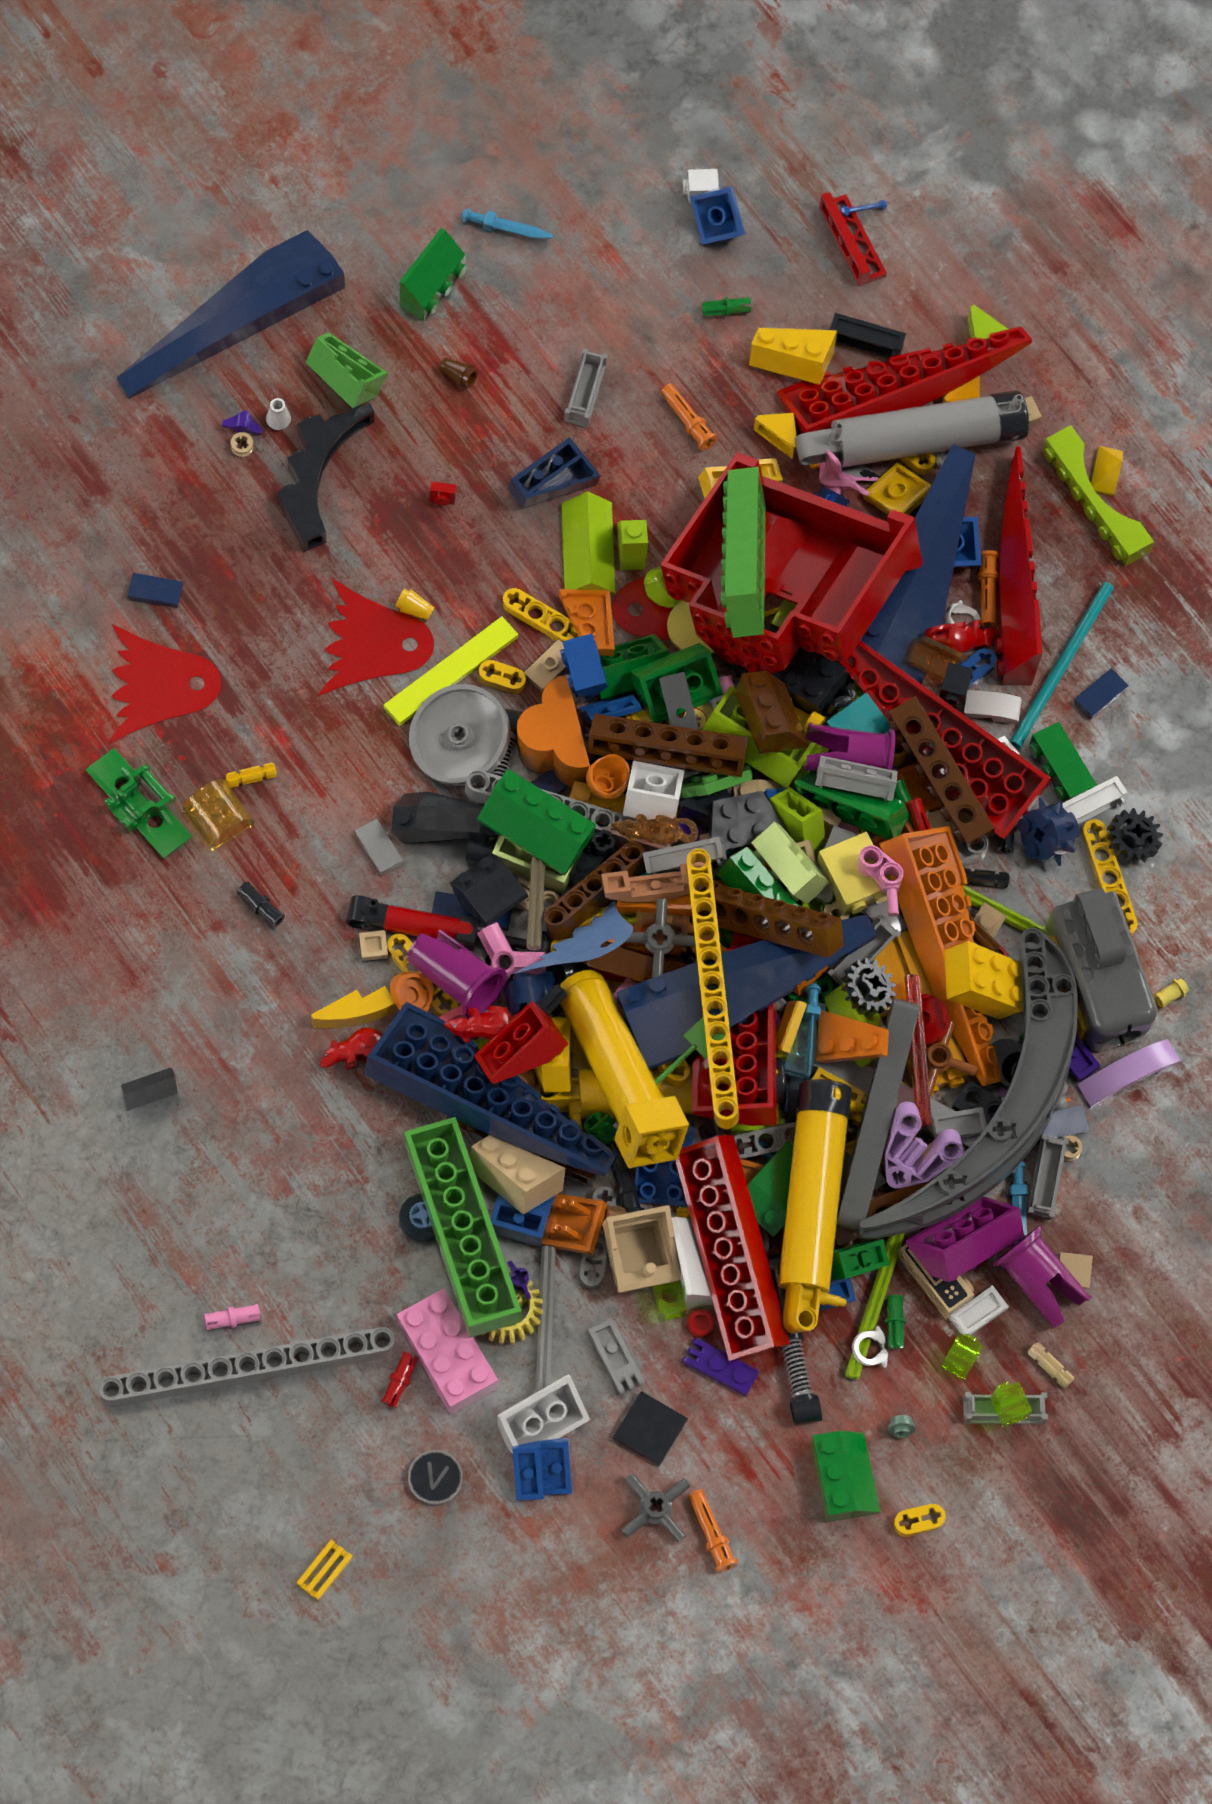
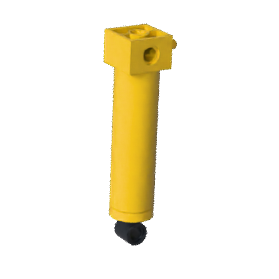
M583 961L557 964L556 977L558 983L567 992V996L560 1004L619 1123L614 1140L627 1167L633 1168L677 1160L689 1123L675 1096L663 1098L604 977L600 972L590 970V966L583 964Z

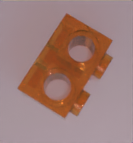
M637 911L635 932H641L644 927L655 924L656 913ZM667 914L666 924L672 929L680 930L682 935H688L690 917ZM657 933V937L652 938L657 941V945H663V941H667V938H663V933ZM634 943V946H638L640 951L650 952L644 943ZM674 945L673 949L667 954L681 955V951L687 952V946Z

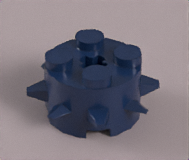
M1040 797L1039 808L1028 811L1017 824L1021 841L1025 847V854L1030 859L1036 858L1039 862H1042L1043 860L1054 858L1058 866H1061V856L1069 852L1075 853L1076 851L1074 846L1075 838L1079 837L1080 834L1078 822L1072 812L1068 813L1063 808L1062 802L1058 801L1056 804L1046 806Z

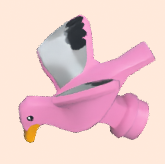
M829 449L826 450V462L810 465L811 469L820 467L819 480L827 489V495L824 499L843 506L846 503L844 492L847 490H855L863 495H870L867 490L856 483L857 481L876 482L880 478L877 473L863 464L841 468L839 459Z

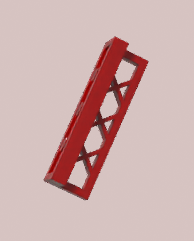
M831 192L821 194L819 208L859 286L886 277L887 272L856 212L849 213L851 218L848 216L843 217L837 206L843 203L844 206L853 207L847 194L833 198ZM847 224L856 227L857 232L855 236L852 235ZM857 243L867 248L865 255L862 254ZM867 263L876 266L878 272L870 274L871 270Z

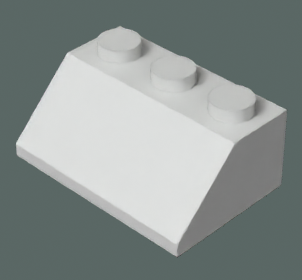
M672 1217L675 1234L674 1240L681 1274V1281H678L683 1308L687 1310L714 1305L692 1221L689 1218Z
M569 1374L497 1415L498 1429L512 1454L513 1446L535 1441L558 1439L590 1420Z

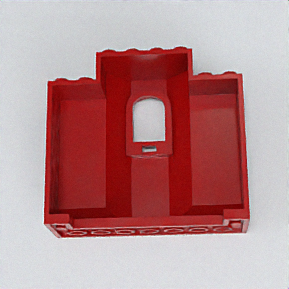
M737 452L660 566L668 595L674 600H682L689 603L696 635L726 662L743 666L750 672L768 671L773 674L785 670L801 646L806 651L817 652L829 660L846 663L904 572L920 568L923 564L915 517L892 509L887 516L888 522L764 477L762 476L759 460ZM758 467L766 506L765 601L769 595H772L796 606L793 611L791 610L777 633L764 629V634L733 638L731 627L727 628L725 623V612L728 611L726 607H722L721 591H723L721 584V575H723L721 560L724 559L722 553V543H724L722 528L724 527L723 512H725L723 505V496H725L723 482L728 481V470Z

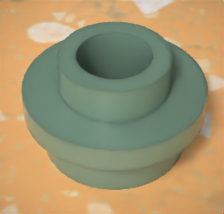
M897 1415L890 1419L888 1432L896 1438H907L915 1432V1424L910 1416Z

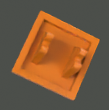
M556 1194L541 1244L553 1246L555 1249L593 1255L608 1204L601 1200Z

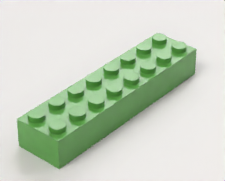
M759 468L728 470V481L723 482L725 493L723 505L725 512H723L724 527L722 528L724 541L722 543V553L724 559L721 560L723 575H721L723 590L721 591L722 607H726L728 611L725 612V623L727 628L731 627L733 638L764 634L766 506Z
M456 1117L405 1131L404 1144L469 1338L520 1323L522 1310Z

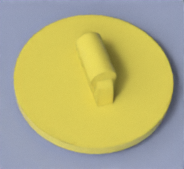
M685 601L678 603L672 609L667 623L668 635L673 645L677 649L682 650L701 643L710 650L711 655L716 653L696 635L689 603Z

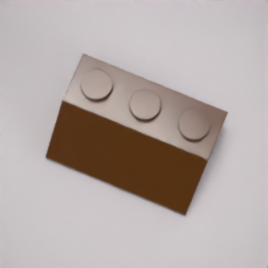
M768 671L743 673L736 690V695L759 754L807 748L809 743L785 683Z

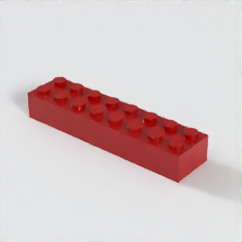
M734 1135L715 1136L681 1148L679 1157L675 1161L729 1361L750 1358L790 1345L787 1330L783 1325V1315Z

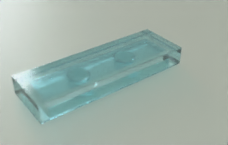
M801 998L800 1001L807 1004V999ZM818 1002L821 1010L826 1011L827 1005ZM802 1017L790 1054H787L784 1069L785 1073L809 1079L807 1076L809 1021L803 1020ZM819 1020L817 1022L814 1021L810 1075L817 1049Z

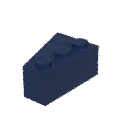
M569 437L511 478L507 489L521 507L525 508L596 486L601 475Z

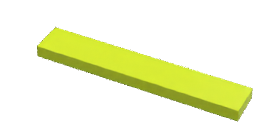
M500 617L386 702L383 708L401 726L415 715L420 705L430 695L442 688L459 683L479 668L484 661L491 659L518 638V633L503 617Z

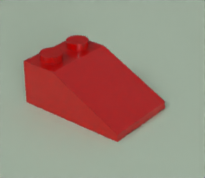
M531 1001L485 1044L474 1057L488 1079L495 1084L549 1063L556 1056L560 1055L569 1043L554 1021Z

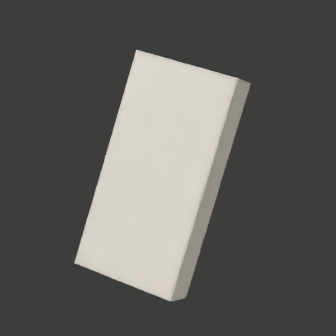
M992 1285L951 1314L949 1319L962 1336L967 1339L1005 1312L1009 1306Z

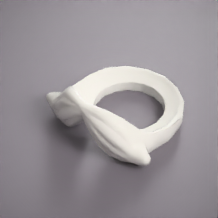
M959 600L950 606V610L945 616L944 624L954 623L951 618L952 612L970 615L974 620L981 621V617L976 610L963 605L962 600Z
M876 1326L873 1331L859 1333L854 1338L852 1344V1352L856 1360L864 1366L881 1364L884 1368L887 1367L888 1352L884 1348L885 1336L880 1327ZM863 1338H872L878 1342L880 1353L875 1358L866 1359L860 1354L859 1344Z

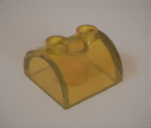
M224 779L214 780L202 786L187 799L183 806L184 814L211 851L255 825L254 819Z

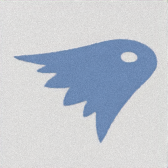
M613 900L601 917H593L590 926L577 927L573 931V938L554 944L553 947L557 951L541 956L540 958H543V960L533 963L514 974L545 966L587 961L603 956L623 944L631 936L633 926L618 913L615 900ZM615 939V941L612 944L606 947H601V945L607 940Z

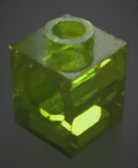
M681 1281L653 1286L652 1292L659 1322L684 1318L686 1316L687 1308ZM666 1293H671L676 1297V1301L667 1303L662 1299V1296Z
M959 1333L941 1367L965 1380L977 1360L983 1345L979 1344V1340L970 1334L963 1335Z
M1007 1381L995 1387L996 1391L993 1392L990 1400L1003 1428L1029 1418L1032 1409L1019 1382L1011 1384L1010 1381Z

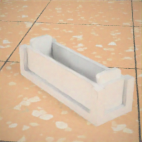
M1115 776L1064 802L1063 808L1068 813L1072 812L1079 825L1116 805L1122 807L1125 802L1124 796L1128 792L1119 778Z

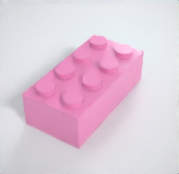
M444 1288L396 1314L397 1325L414 1354L419 1358L421 1366L450 1415L498 1389L496 1375L474 1338H469L464 1321Z

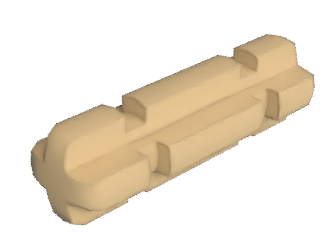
M1035 1343L1029 1349L1028 1354L1034 1360L1037 1359L1039 1361L1038 1364L1053 1379L1056 1377V1382L1062 1388L1068 1387L1073 1382L1074 1376L1068 1370L1064 1371V1366L1049 1352L1046 1353L1044 1351L1045 1348L1040 1343Z

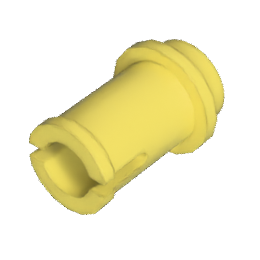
M1182 978L1174 979L1171 985L1155 993L1154 998L1158 1005L1164 1008L1179 997H1186L1189 988Z

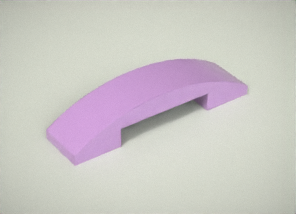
M1168 1039L1135 1051L1108 1065L1079 1083L1077 1088L1089 1108H1092L1112 1098L1115 1093L1156 1072L1159 1074L1177 1065L1181 1060Z

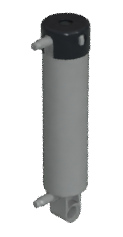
M1014 390L978 398L833 420L831 429L803 433L795 437L794 440L800 464L811 465L826 462V450L829 449L839 459L842 468L949 451L953 444L961 448L1024 440L1029 432V413L1024 396L1020 391Z

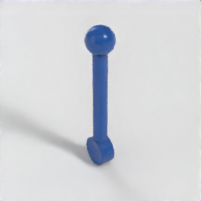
M880 200L875 204L852 208L842 206L840 212L843 217H846L852 212L875 208L885 209L887 202Z

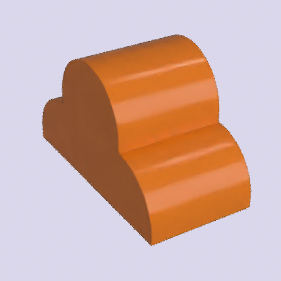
M562 675L552 679L545 686L542 693V704L529 707L519 717L517 723L518 755L521 762L528 769L539 773L554 770L558 779L569 788H572L574 781L587 784L586 773L590 764L567 676Z

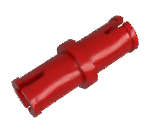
M402 1352L395 1372L390 1374L389 1379L391 1381L384 1397L381 1399L383 1404L388 1403L387 1406L397 1409L405 1387H409L411 1383L409 1378L419 1360L417 1356L414 1355L412 1357L411 1353Z

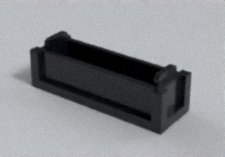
M839 313L834 314L830 330L837 331V343L888 358L901 355L906 337L904 332Z

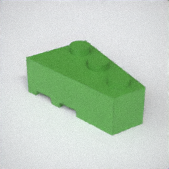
M331 333L316 338L306 360V363L352 408L377 398L388 375V372Z

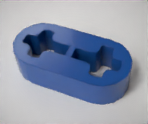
M987 648L980 649L961 664V666L973 669L968 689L974 687L994 670L997 658L992 650ZM981 658L983 660L987 658L989 659V664L983 663L980 667H978Z

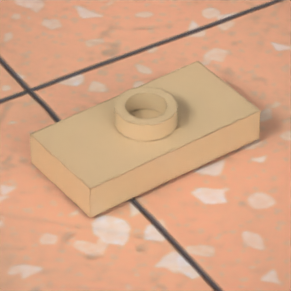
M559 639L524 672L526 679L541 692H543L545 686L552 679L560 676L566 670L560 653L564 646Z

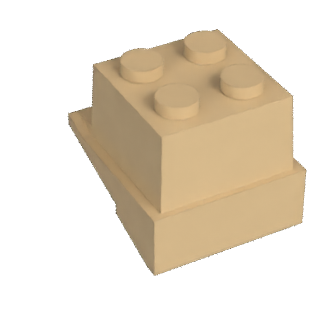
M669 1205L607 1217L602 1223L604 1229L603 1236L618 1293L681 1281Z

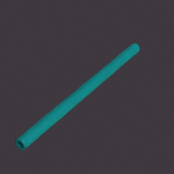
M1108 582L1102 583L1009 741L1014 748L1020 749L1114 590L1112 584Z

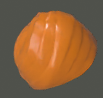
M615 754L597 759L590 765L586 773V782L591 793L600 799L611 800L622 795L629 784L630 769L628 763L624 758Z

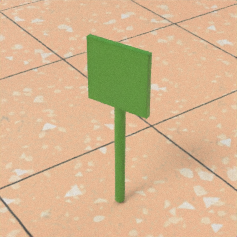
M703 1017L683 1035L692 1046L655 1079L657 1085L694 1050H697L704 1059L708 1057ZM714 1034L711 1038L713 1040L719 1041L722 1040L725 1036L722 1034Z

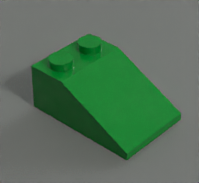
M789 1141L782 1146L747 1184L757 1222L773 1237L785 1225L794 1147Z

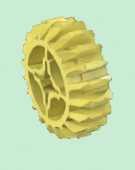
M531 1280L527 1286L531 1295L530 1300H527L522 1290L514 1289L520 1293L516 1295L520 1307L522 1308L523 1304L528 1303L529 1312L525 1319L520 1323L490 1331V1341L499 1336L500 1344H504L505 1338H509L510 1344H514L515 1336H518L521 1341L525 1340L524 1331L530 1335L534 1333L531 1325L538 1326L540 1324V1320L537 1317L543 1314V1310L538 1307L543 1303V1300L536 1298L539 1295V1289L530 1290L533 1286Z

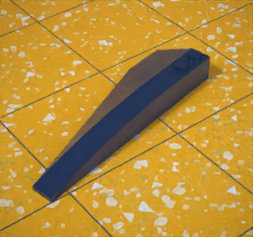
M306 230L262 253L117 377V381L130 399L344 289V272L333 255Z
M955 444L952 445L915 517L923 564L920 568L904 572L861 638L862 642L920 684L923 683L938 650L939 643L928 642L924 637V633L928 628L943 624L976 457L975 453Z
M868 915L842 920L844 946L829 958L767 940L721 953L729 1028L735 1024L740 1025L748 1020L747 1017L756 1011L761 1012L796 989L795 986L804 980L808 982L816 977L815 973L826 966L830 968L835 965L837 959L845 954L850 955L876 939L877 933ZM708 959L703 963L707 966L714 965L716 961ZM697 962L616 992L621 1012L649 1070L677 1060L692 1046L683 1035L703 1017ZM710 984L706 987V989L711 991L719 988L716 984ZM712 1009L709 1011V1014L716 1016L722 1011Z
M408 1002L401 1008L367 1057L366 1076L451 1118L456 1117L457 1121L500 1140L603 1177L607 1175L618 1155L592 1134L587 1135L580 1129V1125L573 1119L569 1121L560 1113L558 1107L553 1103L549 1105L545 1102L539 1092L517 1075L493 1084L474 1057L480 1050L477 1043L470 1039V1042L465 1043L462 1037L454 1035L444 1027L446 1021Z

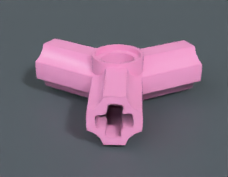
M497 922L477 933L492 961L490 965L492 969L501 967L500 961L504 956L511 958L512 964L510 968L505 970L507 979L504 988L511 976L515 975V972L543 960L540 957L546 954V952L513 951ZM547 966L524 972L528 973V975H538L541 972H545Z

